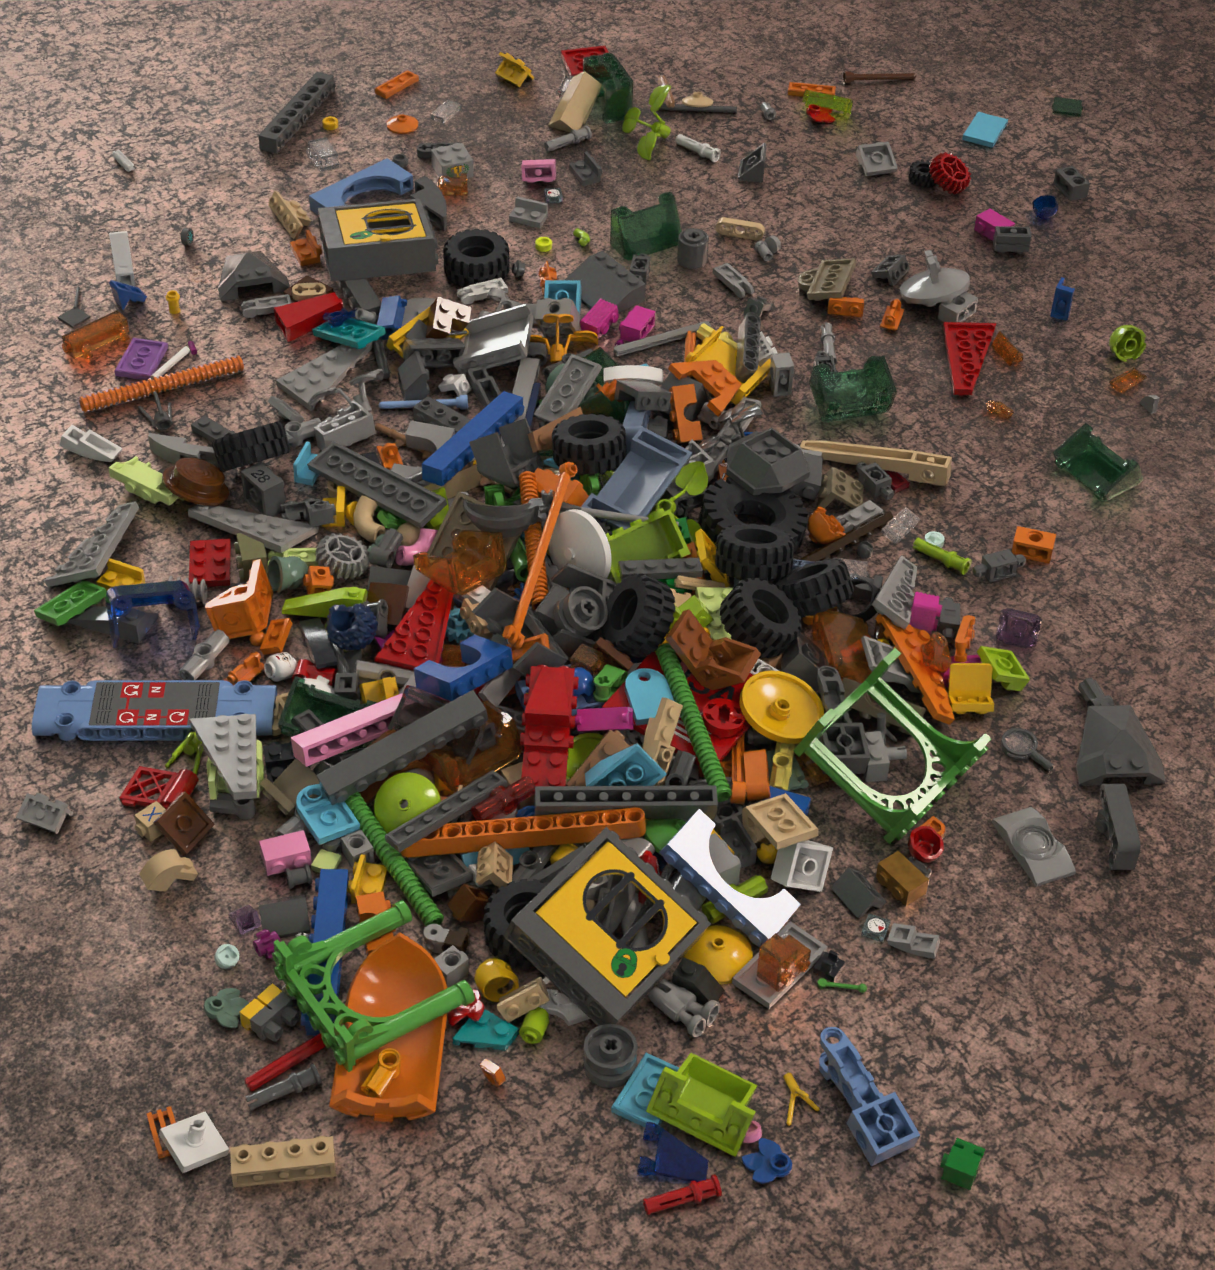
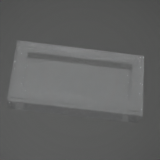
M447 100L430 114V119L444 124L461 110V104Z

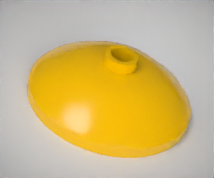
M711 925L683 957L705 966L718 983L722 985L732 983V978L753 958V951L747 938L737 930L721 925Z

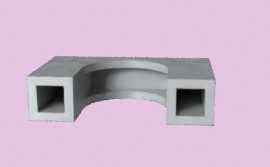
M410 421L405 434L406 445L410 448L434 453L455 435V428ZM394 463L391 471L408 478L421 473L420 468L422 467ZM424 480L416 482V484L422 487L431 484Z

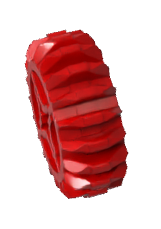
M947 152L940 153L930 163L929 173L932 175L931 179H934V183L938 184L939 188L941 187L943 191H947L949 194H960L968 187L971 181V173L968 172L969 168L965 166L966 163L957 158V155L953 156L952 153L948 154Z

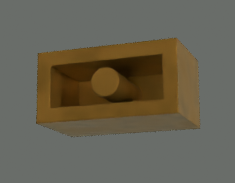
M899 851L878 863L876 871L878 882L884 885L905 906L926 894L929 879Z

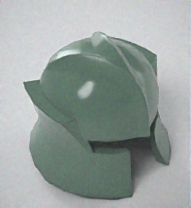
M296 556L271 557L268 572L273 592L278 591L280 593L288 588L292 590L302 586L304 574H307L308 571L307 564Z

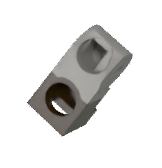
M430 924L425 927L423 932L424 944L427 950L439 954L452 945L465 953L470 943L469 929L460 927L457 932L443 929L438 924Z

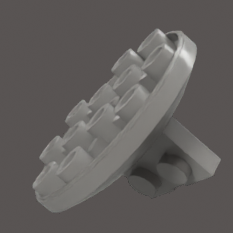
M932 250L924 251L927 270L908 278L900 286L901 297L906 303L926 304L927 307H931L939 302L950 303L955 297L968 291L970 277L967 272L960 269L940 268L937 256H933Z

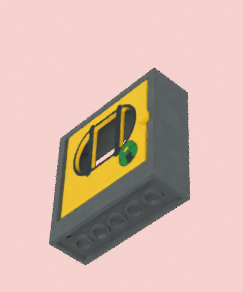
M420 198L318 208L320 239L331 282L436 271V265L439 264L438 254H436L435 249L438 248L437 238H435L430 218L425 210V204L421 203Z
M607 827L511 920L503 936L597 1026L609 1023L618 1025L697 943L711 924L702 912L697 911L690 905L689 900L685 896L679 895L673 889L668 880L662 879L649 863H645L640 859L633 848L627 847L619 839V835L614 831H610ZM605 875H622L624 878L589 911L586 905V895L590 885L596 879ZM629 883H633L654 905L618 940L595 917ZM658 911H661L663 915V929L659 938L646 947H627L626 944ZM686 934H688V936H687V937L670 953V955H669V954H668L669 951H670ZM658 964L659 966H658V967L646 978V980L626 999L625 997H626V996L645 978V976Z

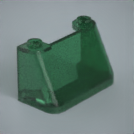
M665 192L659 196L658 202L660 204L632 212L625 206L611 210L610 245L624 259L632 260L633 255L638 256L641 253L650 255L678 246V236L682 229L676 198L671 192Z
M1085 423L1053 452L1056 466L1060 469L1064 468L1094 492L1093 494L1100 501H1108L1138 486L1144 480L1139 463L1133 459H1122L1104 445L1099 436L1092 435L1091 431L1093 428Z
M295 676L278 722V728L281 729L282 734L292 737L293 735L301 734L300 728L292 724V718L308 709L323 724L376 704V702L367 700V703L361 704L359 699L353 701L319 690L313 684L309 688V685L304 684L305 679ZM361 744V745H359V746H357V747H354V748H352V749H349V750H347V751H344L343 753L350 752V751H353V750L362 748V747H364V744Z

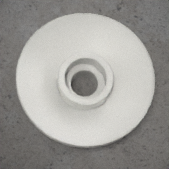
M318 675L317 679L303 678L299 680L300 683L311 689L339 698V695L334 693V688L328 684L330 680Z

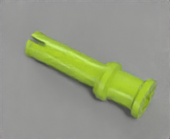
M919 537L914 541L913 545L916 546H913V549L943 562L945 567H952L960 571L962 575H965L970 569L971 559L958 556L955 551H945Z

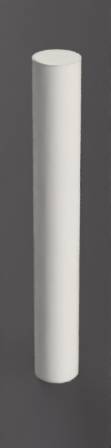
M187 346L182 348L150 376L151 380L154 377L159 378V376H163L186 356L190 349Z

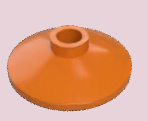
M404 114L393 116L386 123L388 130L397 134L411 133L419 125L416 118Z

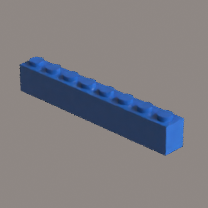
M503 391L422 463V480L443 487L473 460L474 454L469 443L470 441L496 432L500 435L499 427L513 423L523 414V397Z
M321 869L320 878L315 880V892H318V896L313 898V910H316V915L311 917V928L314 929V934L310 933L309 936L311 944L324 941L344 931L346 928L349 895L347 892L349 883L348 869ZM343 956L335 964L331 974L332 988L338 998ZM325 961V962H323V963H321V964H319V965L322 966V967H325L327 961ZM310 974L305 978L312 985L320 984L323 981V977L317 974ZM323 993L313 994L318 1002L322 1000ZM301 1012V1026H305L306 1036L318 1035L320 1032L312 1028L309 1016ZM327 1014L334 1023L337 1016L334 1014Z

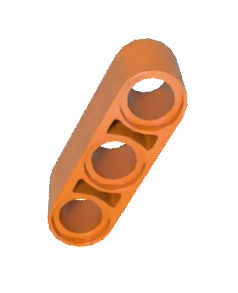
M766 749L745 751L744 767L748 801L770 799Z

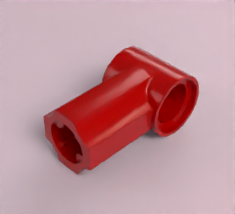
M301 659L297 662L292 682L299 687H307L300 683L299 680L303 678L317 679L319 675L329 679L328 684L334 686L337 670L327 667L317 669L310 660Z

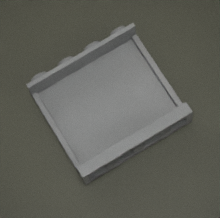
M527 304L469 321V324L465 327L469 334L465 336L463 355L453 360V364L459 374L466 375L467 370L483 365L488 369L527 358L534 316Z

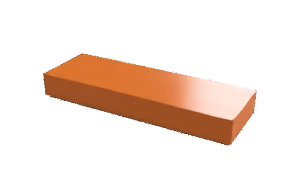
M406 70L376 87L375 94L387 99L419 81V76Z
M789 82L788 95L834 100L836 86Z

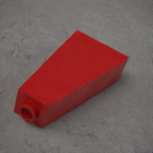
M333 292L274 307L275 322L287 342H290L311 332L312 329L337 315H342L343 302Z

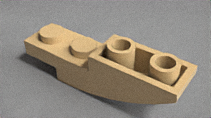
M661 698L656 717H649L643 750L667 774L675 747L670 746L683 705L668 698ZM666 776L653 786H663Z

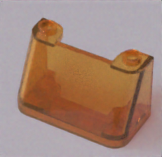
M462 530L456 533L452 539L453 552L444 557L431 556L427 552H419L413 555L414 565L418 572L455 595L469 593L500 576L506 569L503 538L500 532Z
M830 609L816 613L813 617L811 634L814 641H821L829 662L828 666L837 669L842 681L845 677L863 683L872 673L861 641L863 636L869 637L867 622H864L860 617Z
M487 700L483 701L482 704L487 710L488 720L482 726L474 727L462 737L454 738L447 742L444 747L432 750L423 758L445 786L454 793L458 791L459 785H463V788L466 787L473 780L486 775L492 770H499L518 758L522 753L523 748L520 746V736L514 718ZM494 722L498 727V732L494 734L497 744L481 752L477 746L474 731Z

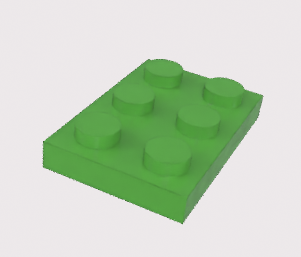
M82 580L36 608L34 612L37 618L60 626L66 624L75 615L82 614L91 605L98 604L108 594L104 587Z

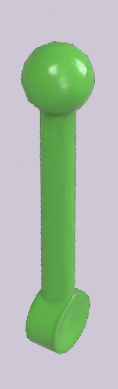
M820 978L817 983L821 989L828 986L854 989L861 993L867 990V986L863 983L852 985L827 982L824 978Z

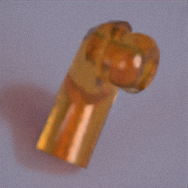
M990 400L986 404V408L990 413H1001L1007 418H1011L1014 414V411L1001 401Z

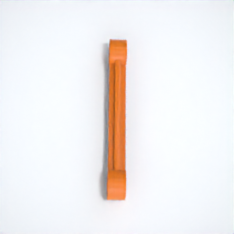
M744 735L732 748V795L730 803L744 804L745 802Z

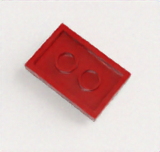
M230 539L190 541V584H192L194 578H197L198 584L201 583L202 579H205L207 587L230 586Z

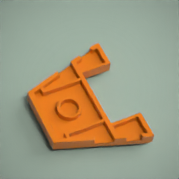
M717 360L671 363L668 368L679 380L692 375L698 382L702 383L715 397L708 402L707 407L718 417L742 385Z

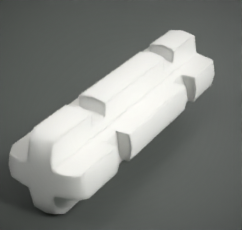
M120 150L113 151V158L127 172L134 170V164Z

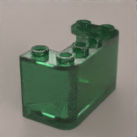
M612 53L597 56L591 55L583 58V72H587L602 84L598 97L603 96L605 99L602 120L605 124L624 120L628 110L633 108L634 82Z
M884 355L869 357L863 369H850L844 372L831 373L829 365L818 364L813 367L809 380V385L823 422L885 413L891 409L897 394Z

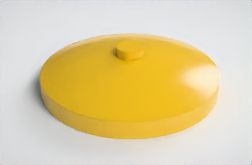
M763 671L757 673L747 680L740 694V708L747 722L757 732L777 742L786 744L800 743L815 723L824 715V708L817 693L800 678L785 672Z

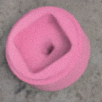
M752 1120L743 1143H753L761 1138L762 1130L758 1122Z

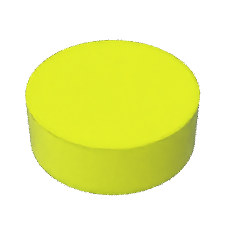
M539 237L535 241V248L541 252L550 251L552 249V240L548 237Z

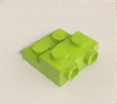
M980 646L977 650L981 662L991 664L993 668L992 679L1001 682L1005 689L1022 691L1029 682L1030 678L1012 651Z

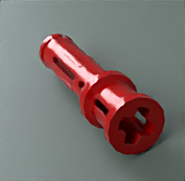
M713 1174L711 1178L699 1182L695 1180L690 1181L687 1187L647 1199L644 1198L643 1205L646 1214L650 1215L693 1201V1203L699 1204L706 1198L713 1196L717 1198L722 1197V1190L716 1174Z

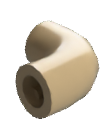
M361 495L353 515L354 526L361 537L375 543L379 535L386 533V528L373 521L377 503Z

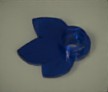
M343 308L340 311L324 313L323 319L328 321V324L337 327L342 325L345 320L354 317L357 309L348 312Z

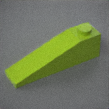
M344 587L285 600L281 612L282 614L327 618L329 608L333 605H345L348 608L367 601L368 591L358 587Z

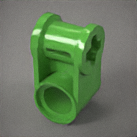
M606 664L594 678L596 689L593 692V698L597 702H607L625 682L628 672Z

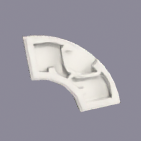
M547 989L550 1001L539 1006L545 1009L548 1014L556 1015L563 1019L568 1026L590 1019L565 994L559 993L558 990Z

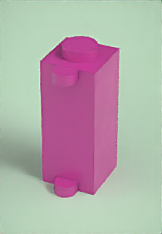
M633 708L577 709V714L575 715V727L579 732L634 730Z

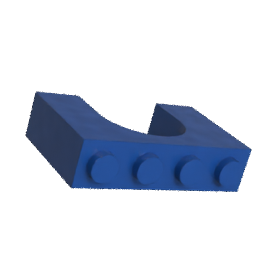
M473 635L460 642L462 662L470 665L447 667L428 660L414 668L416 688L453 701L512 668L511 648L478 635Z

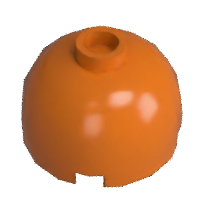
M817 507L811 513L807 529L810 533L808 535L815 544L819 542L822 545H827L839 540L846 533H843L845 529L832 514L830 516L825 514L827 510L823 507Z

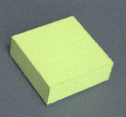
M320 849L311 864V870L320 873L321 869H337L342 861V857L340 854Z

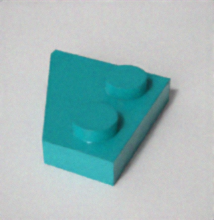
M484 1009L479 1021H473L470 1018L453 1037V1044L460 1046L461 1043L475 1044V1048H493L494 1050L506 1051L519 1035V1028Z

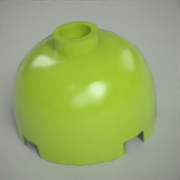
M1122 325L1116 328L1110 336V350L1119 360L1127 362L1126 359L1129 358L1135 360L1146 348V335L1138 327Z

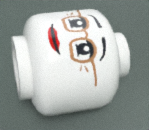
M281 652L267 658L264 664V671L268 678L279 682L292 678L297 663L290 654Z

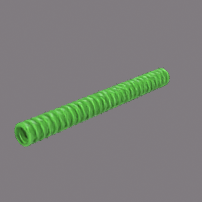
M669 643L662 644L655 653L669 684L675 702L683 705L680 716L696 753L695 755L698 758L708 786H717L718 802L725 801L731 797L732 791L725 778L688 681L674 649Z
M359 792L350 795L345 800V803L360 823V830L363 831L373 846L374 851H376L377 856L383 862V865L400 887L404 896L407 897L415 912L418 913L425 927L430 924L440 925L444 920V916L440 913L436 904L433 903L425 888L422 887L419 879L415 877L414 872H412L408 863L401 856V853L386 842L385 835L387 833L380 826L379 821L376 820L377 818L367 806V803Z

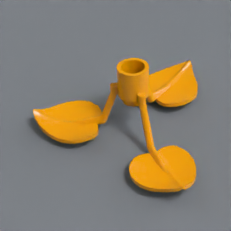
M550 313L543 316L544 322L556 323V344H553L552 348H550L547 338H543L541 335H531L530 342L546 344L551 364L562 361L563 355L567 354L570 341L591 342L598 345V336L592 331H575L567 336L564 348L562 344H559V323L573 322L574 316L570 314Z

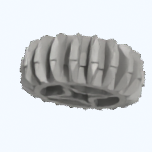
M339 532L338 535L332 533L330 536L326 535L321 539L316 548L315 555L318 566L329 567L330 575L336 576L337 579L342 577L346 581L348 577L353 580L355 577L359 578L360 575L364 574L369 564V551L366 550L367 546L362 545V541H357L355 537L351 538L348 534L344 536Z

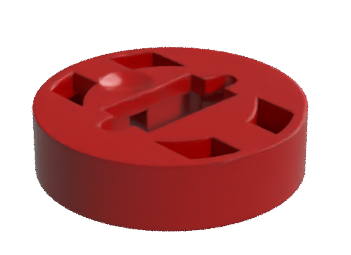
M716 698L708 701L703 707L701 716L708 732L722 739L723 737L735 736L742 731L745 717L740 705L735 701L726 698ZM722 707L729 710V721H726L725 724L718 720L719 708L722 709Z

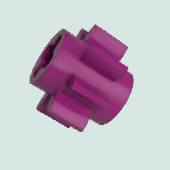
M264 929L256 933L258 939L253 941V946L259 957L265 955L266 959L273 958L274 941L278 940L281 942L275 931L270 933L269 929Z

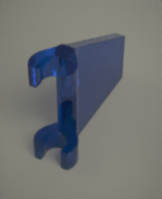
M646 1122L643 1139L646 1141H657L655 1160L641 1156L637 1174L642 1176L660 1175L689 1182L693 1180L696 1182L706 1180L708 1159L657 1124Z

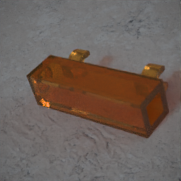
M116 310L62 336L63 351L74 359L82 355L85 359L93 357L90 351L120 338L121 341L125 342L130 339L127 335L129 333L128 320Z

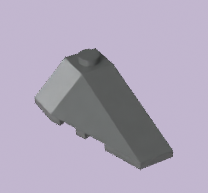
M90 606L82 614L75 615L69 619L67 623L140 643L159 617V614L141 608Z

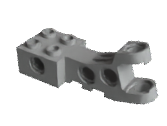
M491 288L487 296L489 300L492 299L499 303L496 312L523 305L510 300L505 290L499 288ZM545 298L544 300H537V304H527L534 316L532 328H537V331H541L544 336H556V323H546L543 321V316L550 313L574 316L573 322L559 323V336H568L575 331H579L581 316L572 299L562 298L561 300ZM483 310L480 311L478 318L493 313Z

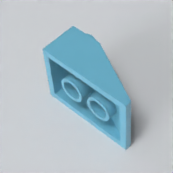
M545 280L544 299H572L580 314L582 294L580 280Z
M636 743L597 763L585 773L586 786H653L667 774Z

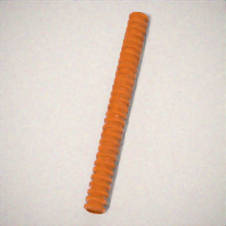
M237 355L236 358L231 357L230 359L226 358L225 361H214V364L210 362L208 365L203 364L202 367L200 365L197 368L192 367L191 370L187 368L186 371L181 370L180 373L176 371L175 374H165L164 377H154L153 380L150 378L147 381L142 380V383L138 381L136 384L131 383L130 386L128 384L125 387L120 386L119 389L115 387L114 390L108 389L107 392L104 390L102 393L97 392L96 395L92 393L91 396L86 395L85 398L81 396L79 402L82 411L87 413V410H98L99 407L104 408V406L109 407L110 404H121V401L127 402L128 399L132 401L133 398L138 399V397L143 398L144 395H153L154 391L157 393H161V391L166 392V389L170 391L172 388L177 389L178 386L181 388L183 385L188 386L189 383L191 385L194 382L199 383L200 380L204 382L205 379H215L216 376H226L227 373H237L238 370L241 372L244 369L242 358Z
M525 471L519 475V488L522 505L528 503L532 498H538L536 475L533 472ZM541 522L530 525L524 531L528 574L542 534ZM545 558L531 598V606L534 610L537 609L548 594Z

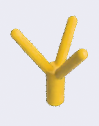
M786 1073L783 1079L791 1092L787 1115V1125L790 1126L797 1096L801 1097L815 1111H819L820 1108L808 1098L809 1095L799 1088L792 1073Z

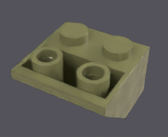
M241 533L236 534L237 542H234L235 554H239L236 557L237 569H241L238 571L240 583L244 582V584H247L252 562L261 559L269 579L264 543Z

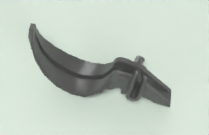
M542 490V498H532L528 503L512 506L480 505L470 503L465 499L463 507L466 516L482 532L495 537H516L536 522L545 524L555 492L550 490L549 493H546L545 490ZM562 502L560 511L581 510V507Z

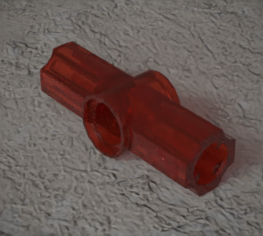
M524 776L507 787L503 785L496 787L487 799L471 807V813L475 821L491 820L501 813L505 815L511 814L520 802L535 794V784L529 776Z

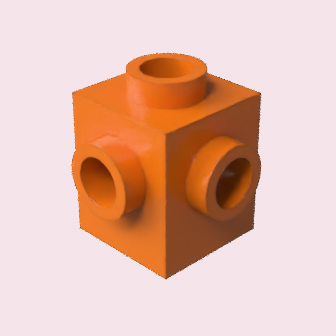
M309 566L307 574H304L303 585L306 586L308 595L330 591L334 584V577L330 575L329 567Z

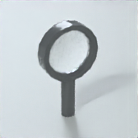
M1012 728L1002 735L1000 746L1006 756L1015 760H1028L1031 758L1047 771H1052L1054 764L1036 752L1038 741L1032 732L1022 728Z

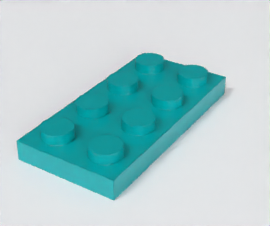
M337 315L312 329L316 337L356 349L365 348L368 343L377 341L386 334L385 328L343 315Z

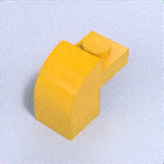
M395 677L382 678L359 685L363 706L375 704L399 694Z

